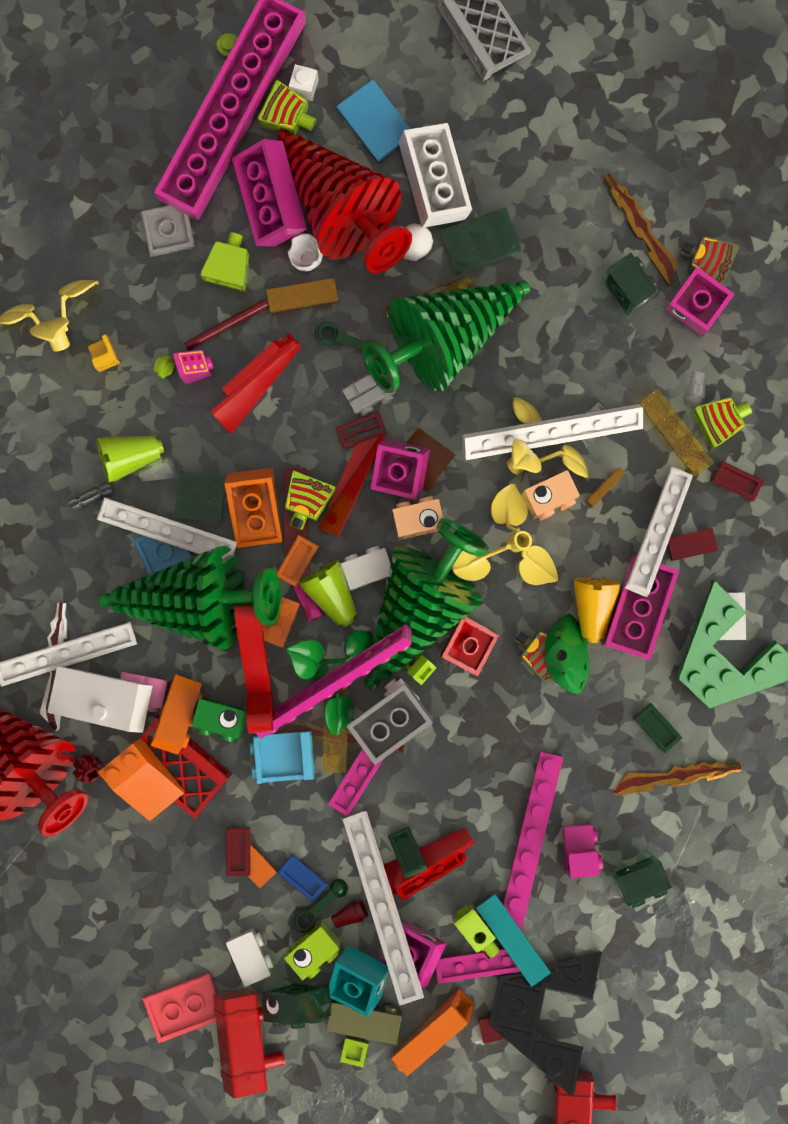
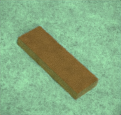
M335 278L266 290L271 314L339 302Z

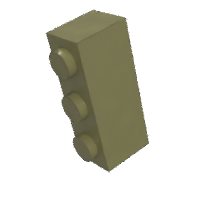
M332 999L326 1031L397 1045L402 1011H398V1007L392 1005H384V1008L376 1006L370 1016L366 1017Z

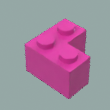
M590 823L562 825L565 870L570 878L600 876L599 870L603 869L602 855H599L594 849V843H598L597 829L593 828Z

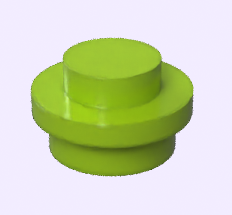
M229 33L220 36L217 41L219 53L228 57L238 38Z
M168 355L159 356L154 364V372L161 378L171 375L174 370L172 357Z

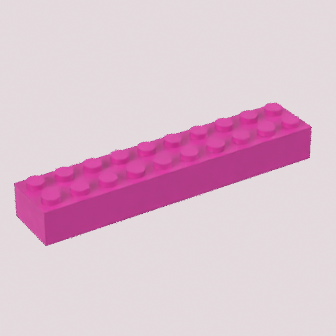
M258 0L154 191L158 201L199 221L306 24L304 11L283 0Z

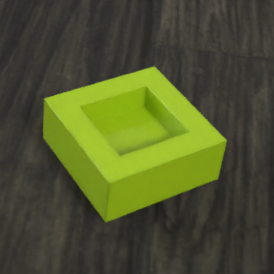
M346 1036L340 1062L363 1067L369 1042Z

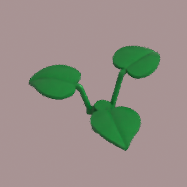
M356 630L347 637L344 645V652L348 657L343 659H324L323 647L315 640L300 641L287 647L285 650L290 658L295 674L301 679L314 677L316 682L326 675L328 671L327 664L346 663L374 645V638L370 631ZM336 691L333 694L334 698H329L324 706L325 724L333 736L339 735L346 728L354 714V705L351 698L346 695L339 697V693Z

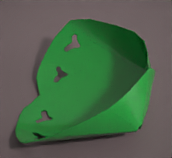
M567 614L561 617L547 633L545 661L551 677L558 685L572 694H580L588 681L590 673L587 641L584 637H582V640L580 639L581 630L579 622L571 614ZM563 650L566 652L564 660L557 658L558 651Z

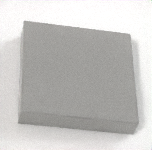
M168 205L141 211L150 257L196 248L188 215Z

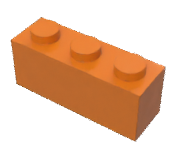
M175 674L170 683L150 746L177 755L182 747H187L190 738L187 730L193 723L195 715L193 711L195 705H198L199 699L203 697V693L200 692L202 683Z

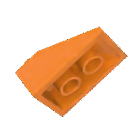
M273 468L228 473L224 484L235 542H238L236 547L241 548L283 542Z
M142 738L131 744L98 772L118 796L149 821L185 793L183 788Z

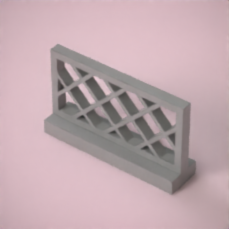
M437 0L435 6L482 81L489 79L493 73L531 53L530 47L500 0H477L483 2L481 11L469 8L470 0H467L466 7L456 4L454 0ZM486 3L496 7L498 10L497 16L484 12ZM467 13L480 17L478 26L468 23L466 20ZM482 18L495 21L493 30L481 27ZM498 22L508 26L510 29L509 35L496 31ZM479 32L492 36L490 45L480 42L478 39ZM495 37L507 40L505 49L493 46ZM510 41L518 43L522 51L518 53L508 51ZM491 51L504 55L502 62L495 65L490 58Z

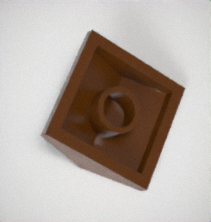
M417 428L406 443L430 449L423 489L429 492L455 454L423 430Z

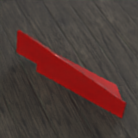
M287 333L280 341L277 339L272 342L222 388L227 398L210 412L229 433L235 431L301 348L300 344L290 333Z
M385 434L356 444L328 505L329 511L319 524L318 529L338 538L340 537L376 460L378 444L386 438Z
M463 828L419 848L428 869L408 879L405 878L397 859L384 864L392 895L395 896L398 893L404 901L464 864L467 858L465 851L467 847L474 844L468 831Z

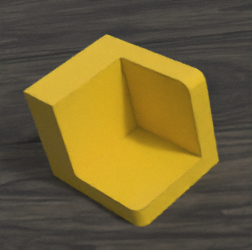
M106 334L102 335L103 340L88 347L93 358V365L98 372L120 364L111 340Z

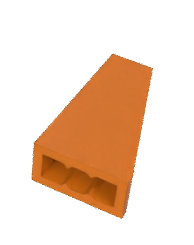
M458 988L395 1049L391 1058L394 1066L399 1071H403L406 1076H409L469 1023L475 1003Z

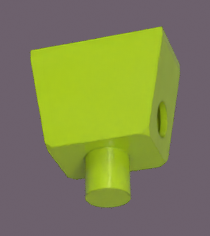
M230 232L227 244L215 242L201 272L203 281L242 291L246 290L249 253L247 249L240 248L242 235Z

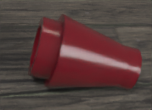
M361 899L358 901L353 900L336 914L332 915L331 918L334 926L338 929L342 926L364 922V918L368 917V911Z

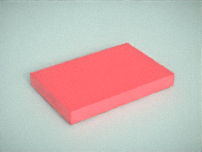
M210 972L142 998L158 1043L216 1022L213 995L218 993Z

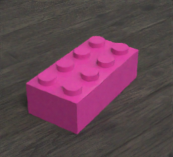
M263 139L232 158L256 246L275 247L307 230L283 141Z
M634 555L630 557L602 646L644 660H651L680 570L660 564L648 597H645L625 588L637 557Z

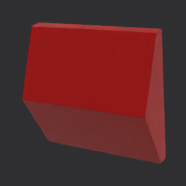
M466 617L465 619H460L461 621L456 624L440 657L478 676L500 635Z

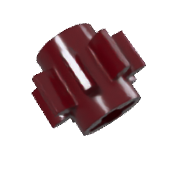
M92 753L81 755L73 763L76 770L72 773L83 784L86 782L91 783L100 777L98 773L100 771L99 767L103 764Z

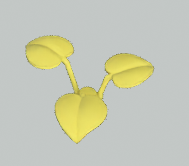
M78 280L62 287L58 291L59 295H62V317L41 323L35 314L31 312L35 309L34 305L21 304L5 311L0 316V324H13L25 317H31L37 324L30 329L31 335L49 341L52 350L55 352L64 350L70 346L66 335L69 323L68 318H66V299L84 293L95 284H99V282L94 280Z
M512 398L514 412L522 423L542 421L540 414L530 403L521 398ZM515 439L512 443V457L506 462L512 473L520 475L524 470L538 473L541 471L542 462L560 456L565 466L572 472L585 478L589 477L583 457L576 449L569 445L562 446V451H557L539 459L530 450L526 442L521 439Z
M515 484L504 487L494 497L490 512L497 524L506 523L507 529L514 532V534L508 537L506 546L488 552L484 556H474L462 551L452 567L453 573L463 580H480L491 569L490 563L486 558L510 549L513 552L522 551L521 556L524 559L520 561L518 570L521 578L526 583L541 585L557 582V570L548 552L542 547L531 546L532 538L530 534L513 527L522 524L528 515V508Z

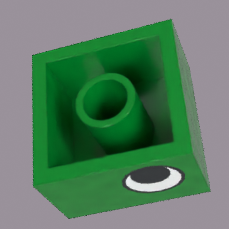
M200 698L191 727L197 728V733L208 736L217 733L220 734L219 739L233 742L243 735L246 725V709L208 698Z

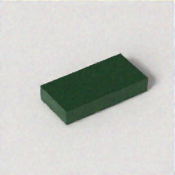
M649 703L633 718L665 754L682 739L681 735L652 703Z
M410 827L388 836L406 879L428 869Z

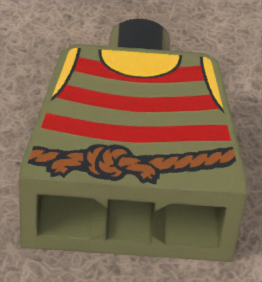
M703 237L698 246L685 241L680 255L691 259L687 269L689 273L692 274L695 268L698 267L723 285L740 246L710 237Z
M522 630L514 640L524 648L519 658L543 683L548 684L552 677L545 661V640L547 634L538 631L534 637H531ZM563 650L558 651L557 658L564 660L566 652Z

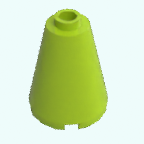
M117 436L96 439L99 456L103 463V471L108 483L115 482L160 459V453H164L161 440H156L155 436Z
M333 560L319 567L320 569L315 573L312 571L299 581V585L337 626L342 625L346 627L355 621L354 617L357 615L342 565L339 560Z

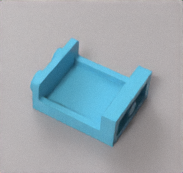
M312 731L268 734L262 739L256 735L253 737V741H250V753L255 755V765H252V777L257 779V784L316 778Z

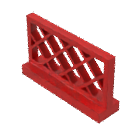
M160 715L152 721L148 729L140 737L150 749H159L149 746V734L153 730L155 731ZM189 738L187 747H182L178 753L179 760L167 761L166 751L162 750L163 761L161 763L167 770L168 764H180L181 776H176L174 779L181 780L185 793L181 795L183 800L179 797L174 802L195 819L231 777L232 773L194 740ZM184 763H193L196 766L197 775L185 776ZM202 778H210L217 785L211 791H203ZM197 779L199 791L187 792L185 780ZM199 795L200 806L196 810L188 805L187 796Z

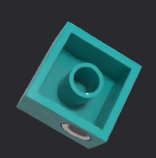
M348 945L335 963L326 996L369 1017L381 1000L389 974L388 966Z

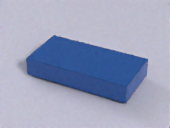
M291 854L277 872L311 902H314L328 885L323 878L294 854Z

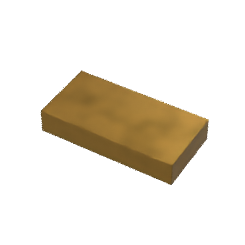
M617 468L585 501V504L590 508L594 507L626 472L621 468Z

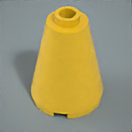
M593 577L574 579L573 587L581 636L586 638L587 642L599 643L600 639H604L620 591V582L606 578H600V580H593Z

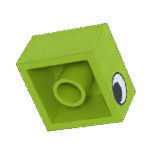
M322 919L310 932H307L287 949L284 959L302 981L306 977L312 979L320 972V967L325 961L330 963L339 955L341 940Z

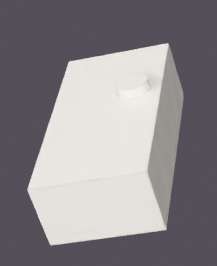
M448 123L404 130L398 143L422 228L466 220L472 211Z
M57 666L47 713L123 731L143 733L153 686L79 669Z

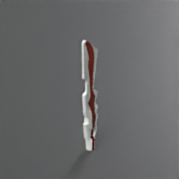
M57 602L55 618L50 623L52 631L47 637L48 647L63 643L64 638L67 639L66 603ZM56 670L50 671L40 714L55 731H58L60 729L61 716L47 713Z

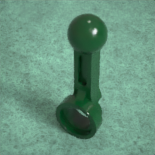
M322 322L315 329V338L322 345L339 342L362 351V345L366 342L342 333L332 322ZM325 326L330 327L333 331V336L330 340L324 339L321 335V331Z
M342 879L333 880L329 891L310 909H299L294 912L291 917L293 929L299 933L310 932L314 928L318 915L336 898H341L347 894V883ZM302 914H306L310 919V923L306 928H301L298 925V918Z

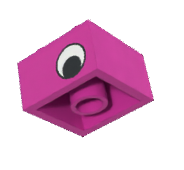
M696 267L665 310L703 337L732 299L734 293Z
M385 438L378 444L371 489L416 500L423 491L430 449Z
M408 921L401 922L421 988L427 987L447 943ZM383 953L382 956H381V958H380V962H382V963H384V964L387 965L386 960H385V956H384V953Z

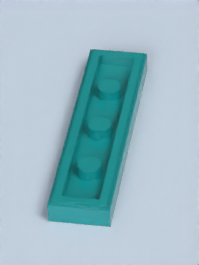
M495 893L476 906L482 918L531 987L551 973Z

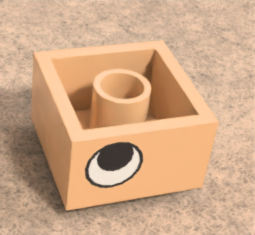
M568 470L524 490L521 494L532 519L539 518L540 521L552 516L557 508L563 511L576 504L575 500L580 496Z
M433 496L421 498L419 503L410 505V501L396 504V509H392L398 540L438 532L437 524L443 518L439 499L434 500Z

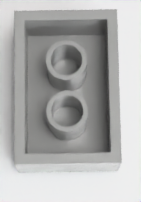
M405 682L350 722L346 727L373 764L376 765L431 725L434 719Z

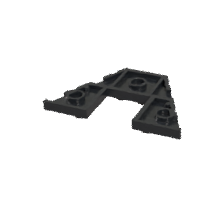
M601 951L578 958H571L563 962L547 964L546 966L551 973L532 987L521 971L512 975L500 976L489 1022L490 1027L572 1097H574L583 1047L537 1036V1030L546 989L593 1000L602 955Z

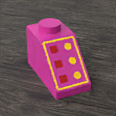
M203 350L173 354L179 376L185 384L212 376L210 370L214 369L211 357L210 355L206 356Z

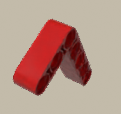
M253 604L235 605V622L247 691L246 721L248 733L273 731L274 702L263 626L254 613Z

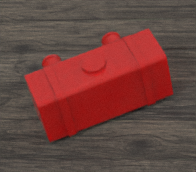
M249 989L214 994V1016H216L221 1062L220 1073L224 1092L232 1098L267 1092L265 1069L285 1066V1057L283 1051L264 1055L260 1021L278 1019L280 1011L276 1015H271L267 1011L266 1006L258 1007L257 993Z
M579 1071L574 1097L570 1096L558 1084H554V1124H592L594 1109L616 1111V1095L595 1094L593 1092L594 1080L592 1073Z

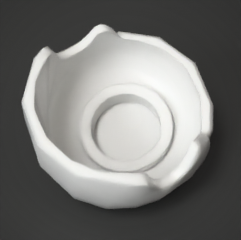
M414 223L406 226L412 234V243L403 258L418 261L431 250L433 238L427 227L422 228L421 224Z
M301 233L291 239L292 245L288 251V256L295 268L299 271H311L321 263L323 254L320 253L314 236Z

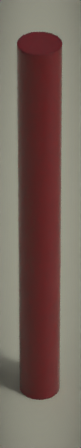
M266 300L259 301L184 342L185 347L189 351L268 308Z

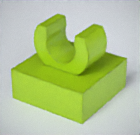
M414 655L413 657L417 661L412 666L405 663V667L408 669L407 673L422 685L437 667L423 655Z

